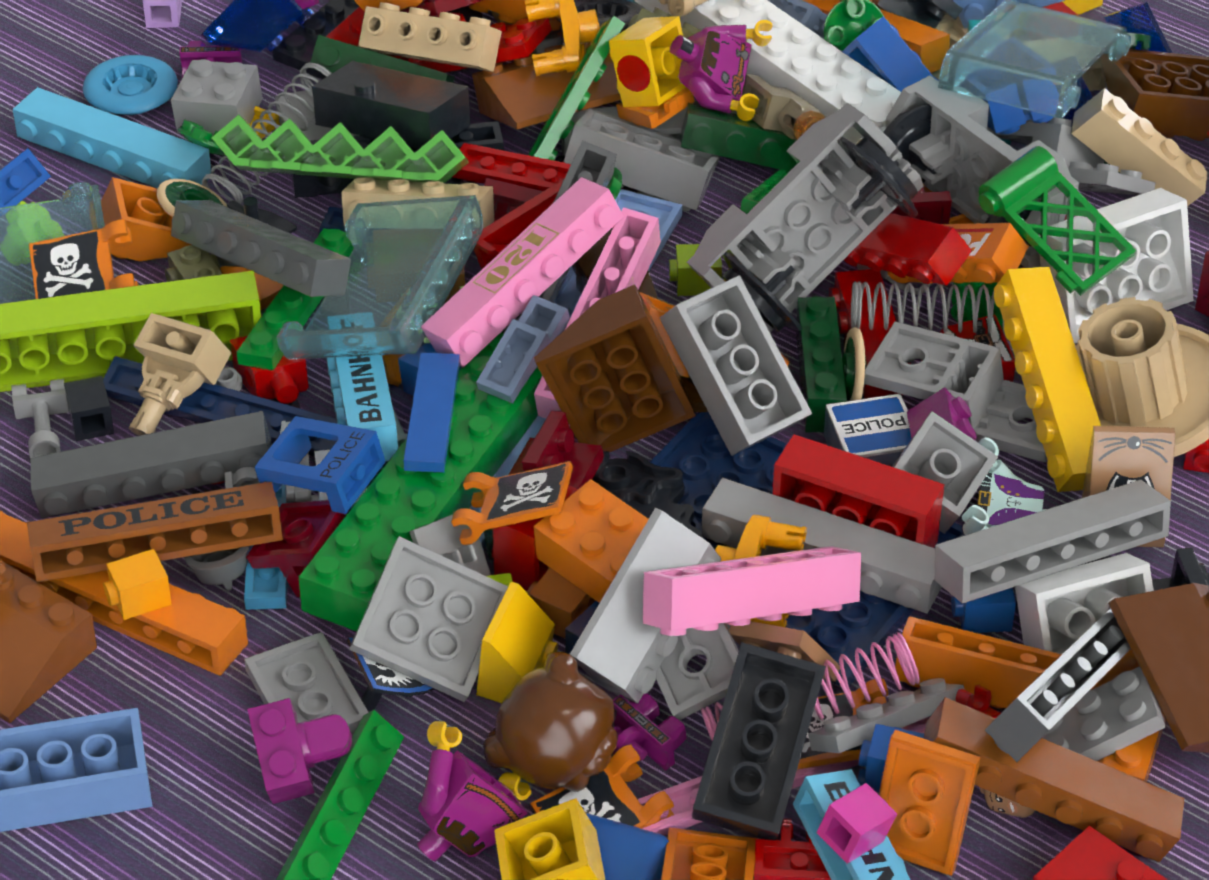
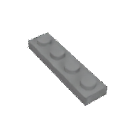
M943 678L929 679L919 684V690L914 692L900 691L889 695V702L884 704L873 703L860 706L856 709L857 714L854 716H840L824 721V728L808 734L811 750L841 753L861 745L863 740L871 741L876 724L902 728L931 716L944 697L956 701L958 689H964V685L945 684V679Z

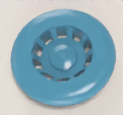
M125 55L106 60L94 67L85 77L83 94L91 105L102 111L120 115H136L150 111L167 102L177 89L178 79L174 70L167 63L145 55Z

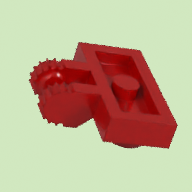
M783 818L780 840H755L754 880H831L807 831L806 840L808 842L791 841L793 839L791 818Z

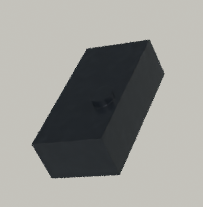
M351 61L312 86L315 125L333 129L341 122L350 133L373 139L378 138L392 126L409 147L420 149L441 130L451 139L471 125L468 86Z
M741 642L693 806L692 819L760 839H778L826 666Z

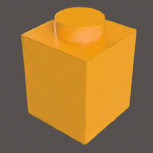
M154 549L106 564L109 581L103 582L104 592L109 605H117L124 620L172 605L168 576Z

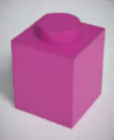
M865 783L829 805L816 833L848 864L884 842L897 813Z

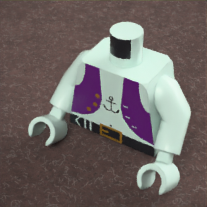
M985 437L978 442L996 456L999 454L998 446L992 439ZM996 460L980 485L978 506H970L962 515V520L966 522L963 525L964 534L975 533L1047 510L1042 509L1045 490L1042 486L1022 480L1014 475L1001 460Z

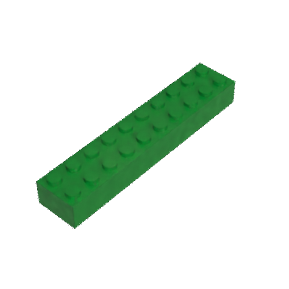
M503 332L498 334L466 366L459 370L444 473L404 471L403 460L406 438L300 574L299 586L301 609L303 612L357 631L397 538L400 536L413 542L409 531L450 516L459 509H469L472 506L473 493L482 491L478 488L465 490L463 483L466 475L472 472H481L493 477L538 416L534 392L542 378L538 367L526 381L513 404L479 390L476 384L504 335Z

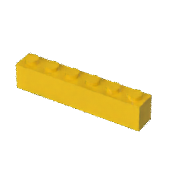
M1050 267L1008 269L994 288V301L996 306L1000 308L1004 320L1005 336L1010 341L1015 355V368L1018 374L1021 375L1026 390V403L1033 412L1037 425V438L1044 447L1048 460V473L1054 479L1057 492L1083 490L1093 426H1101Z

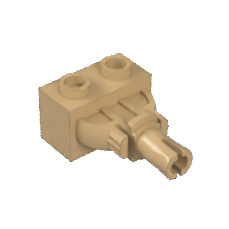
M150 314L133 345L145 357L142 365L144 381L138 390V393L145 399L129 429L138 436L154 433L165 411L174 410V408L178 409L183 398L193 394L203 382L215 385L231 352L213 331L157 314Z

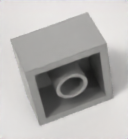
M205 59L192 60L171 99L176 130L182 126L184 119L203 126V129L213 133V135L215 130L220 131L237 115H240L250 124L255 115V106L259 107L263 99L257 65L242 64L240 62H213Z

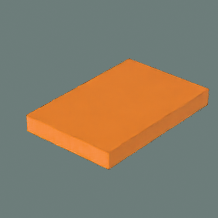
M895 729L890 738L879 796L897 813L887 836L897 855L902 860L952 876L959 857L981 757Z

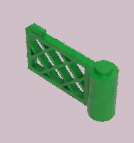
M1041 146L1033 147L979 187L978 201L981 208L988 214H993L997 217L1003 216L1011 223L1023 238L1058 272L1055 278L1070 294L1076 291L1080 296L1131 259L1137 251L1059 172L1054 157ZM1057 187L1067 197V205L1047 203L1048 193ZM1024 210L1040 211L1041 224H1027L1018 214ZM1047 212L1067 215V228L1047 226ZM1073 216L1087 217L1093 223V231L1073 229ZM1047 235L1067 238L1066 251L1053 250L1046 243ZM1073 239L1093 241V255L1073 252ZM1099 242L1113 243L1122 253L1116 257L1099 256ZM1073 262L1092 264V275L1083 281L1072 270Z

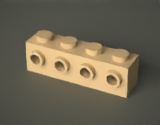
M380 2L379 8L366 6L358 47L382 54L494 72L502 31L490 27V20L470 17L469 22L459 21V15L440 12L439 18L429 16L430 11L410 7L409 13L399 11L400 6Z
M1104 88L1074 113L1071 134L1107 163L1118 166L1119 172L1121 170L1142 172L1141 179L1156 182L1155 189L1162 188L1187 199V206L1205 194L1207 171L1202 163L1190 158L1180 150L1175 141L1164 137L1154 129L1149 120L1139 117L1128 108L1125 101L1120 97L1113 96Z
M359 177L354 179L342 191L344 226L475 234L494 222L493 186H479L475 183L444 184L440 181L410 182L406 179L376 180L372 177Z

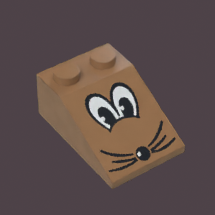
M1093 426L1082 498L1142 480L1171 501L1175 428ZM1166 537L1137 547H1164Z

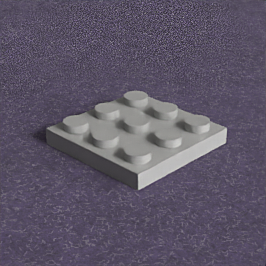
M399 536L394 543L349 650L465 702L469 697L479 672L482 639L508 586Z

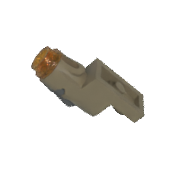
M746 74L742 96L750 93L759 98V104L754 109L756 112L752 120L763 129L782 131L789 138L798 140L814 123L826 117L816 107L799 97L796 93L785 88L773 87L758 75Z

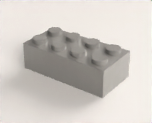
M740 275L675 305L660 317L731 456L793 426L812 414Z

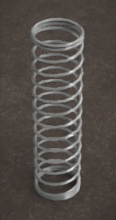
M306 63L301 68L300 74L293 77L292 83L285 86L284 92L277 95L276 101L269 104L268 110L261 113L260 119L252 123L254 131L263 133L268 137L270 134L265 129L263 122L273 125L276 129L280 127L273 120L271 113L280 115L285 121L289 119L283 114L279 104L290 107L298 117L303 119L306 126L305 128L299 127L301 131L307 130L308 122L315 121L314 109L305 99L297 94L295 86L304 88L313 98L312 86L314 84L311 80L316 83L320 81L307 75L306 69L314 68L326 77L332 73L319 64ZM300 77L302 85L295 83L297 78ZM292 86L294 93L287 92L288 88ZM284 95L286 102L279 101V98ZM287 95L296 97L299 102L312 111L313 119L305 118L297 108L290 104ZM276 104L279 112L271 110V107ZM268 113L271 121L262 118ZM260 122L263 130L254 128L256 123ZM223 156L219 160V165L213 166L211 173L203 177L202 186L210 189L207 179H212L219 193L229 201H232L233 199L219 188L216 183L217 181L230 191L236 202L241 204L244 200L242 194H251V185H259V176H267L268 172L259 173L251 171L257 178V182H251L235 169L227 156ZM228 159L230 167L222 165L223 160ZM219 168L222 176L213 174L215 169ZM222 168L234 172L240 179L245 181L249 188L248 192L240 190L229 181Z
M860 281L853 283L851 297L852 328H860L862 297L865 287L870 330L874 326L879 288H881L884 329H888L894 287L897 294L899 323L904 322L906 299L910 287L913 305V324L915 327H918L920 303L925 287L928 306V330L932 331L935 302L938 289L940 288L943 307V331H947L950 301L953 289H955L958 309V331L961 332L964 305L969 289L973 310V332L976 333L980 298L984 289L988 311V333L992 332V317L995 303L994 291L990 302L989 291L985 285L980 287L976 301L972 286L970 284L967 285L961 301L958 287L953 284L950 287L946 302L944 289L941 284H938L935 287L931 303L929 288L924 283L919 290L916 305L914 287L911 283H908L901 306L900 290L896 282L891 285L887 304L885 289L881 282L875 288L873 303H871L868 283L866 281L862 285Z

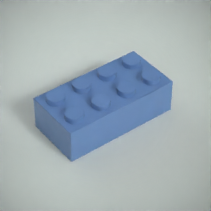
M138 708L0 730V832L153 807Z

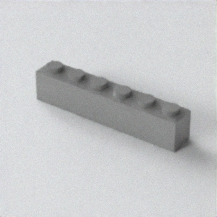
M725 478L721 479L703 507L702 537L733 548L738 547L749 519L752 515L756 514L771 517L772 522L807 527L803 550L834 546L861 552L860 591L928 613L942 588L935 581V548ZM767 546L766 549H762L761 556L794 551Z
M1138 480L935 545V581L963 604L1169 536L1171 501L1144 481Z

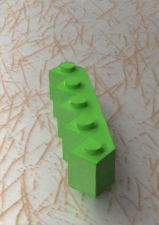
M237 115L212 137L213 141L230 161L240 170L350 179L372 177L376 180L406 179L410 182L440 181L445 183L469 163L467 158L443 130L415 153L392 126L365 149L341 122L314 145L290 118L265 140H262L240 115Z

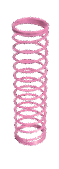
M898 632L897 635L893 634L892 637H887L886 650L888 657L880 645L872 642L870 647L872 663L862 649L856 648L855 662L857 670L846 655L841 654L839 664L842 678L835 666L829 660H825L824 666L826 668L824 674L826 683L822 679L821 685L836 714H839V708L832 689L828 665L838 679L851 708L855 707L844 669L843 658L851 668L867 702L870 703L871 699L861 670L859 653L869 666L882 695L886 696L876 662L874 646L887 664L899 690L902 689L892 658L890 640L894 644L897 657L907 680L911 685L919 684L920 679L915 661L901 633ZM817 697L814 708L819 719L823 721L824 716ZM719 702L715 703L717 723L720 717L719 709L722 710L723 707ZM706 706V708L701 709V713L710 738L713 741L717 723L711 709Z

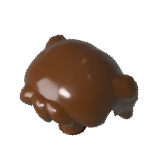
M551 652L547 655L543 667L523 676L503 699L497 713L495 728L487 735L486 740L483 742L485 760L489 766L493 768H508L525 781L540 788L557 789L564 787L572 792L582 791L587 786L591 776L603 772L611 760L610 755L617 746L618 736L612 726L614 721L613 700L605 691L578 672L577 661L572 655L566 652Z

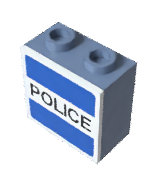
M901 394L827 404L824 424V438L827 445L892 467L912 439L907 417L908 410Z

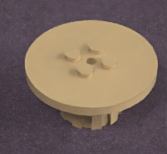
M1135 297L1121 298L1119 302L1109 305L1103 304L1094 309L1093 315L1088 320L1082 321L1078 329L1080 340H1078V344L1075 347L1101 426L1175 428L1174 457L1184 454L1208 440L1209 335L1195 328L1177 324L1172 311L1167 312L1163 308L1162 303L1152 299L1144 301L1136 300Z

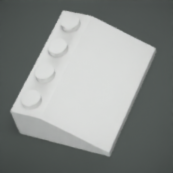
M1158 188L1097 209L1137 251L1131 259L1081 296L1076 291L1070 294L1055 278L1058 272L1040 255L1041 267H1050L1074 344L1080 340L1078 329L1082 321L1088 320L1093 315V310L1103 304L1109 305L1119 302L1121 298L1135 297L1136 300L1148 301L1152 299L1163 304V308L1167 311L1194 301L1187 199ZM1076 216L1073 218V229L1093 231V223L1087 217ZM1067 220L1050 226L1067 228ZM1047 235L1046 243L1053 250L1066 251L1067 238ZM1073 239V252L1093 255V241ZM1099 242V256L1116 257L1122 253L1113 243ZM1073 262L1072 270L1084 281L1092 275V264Z

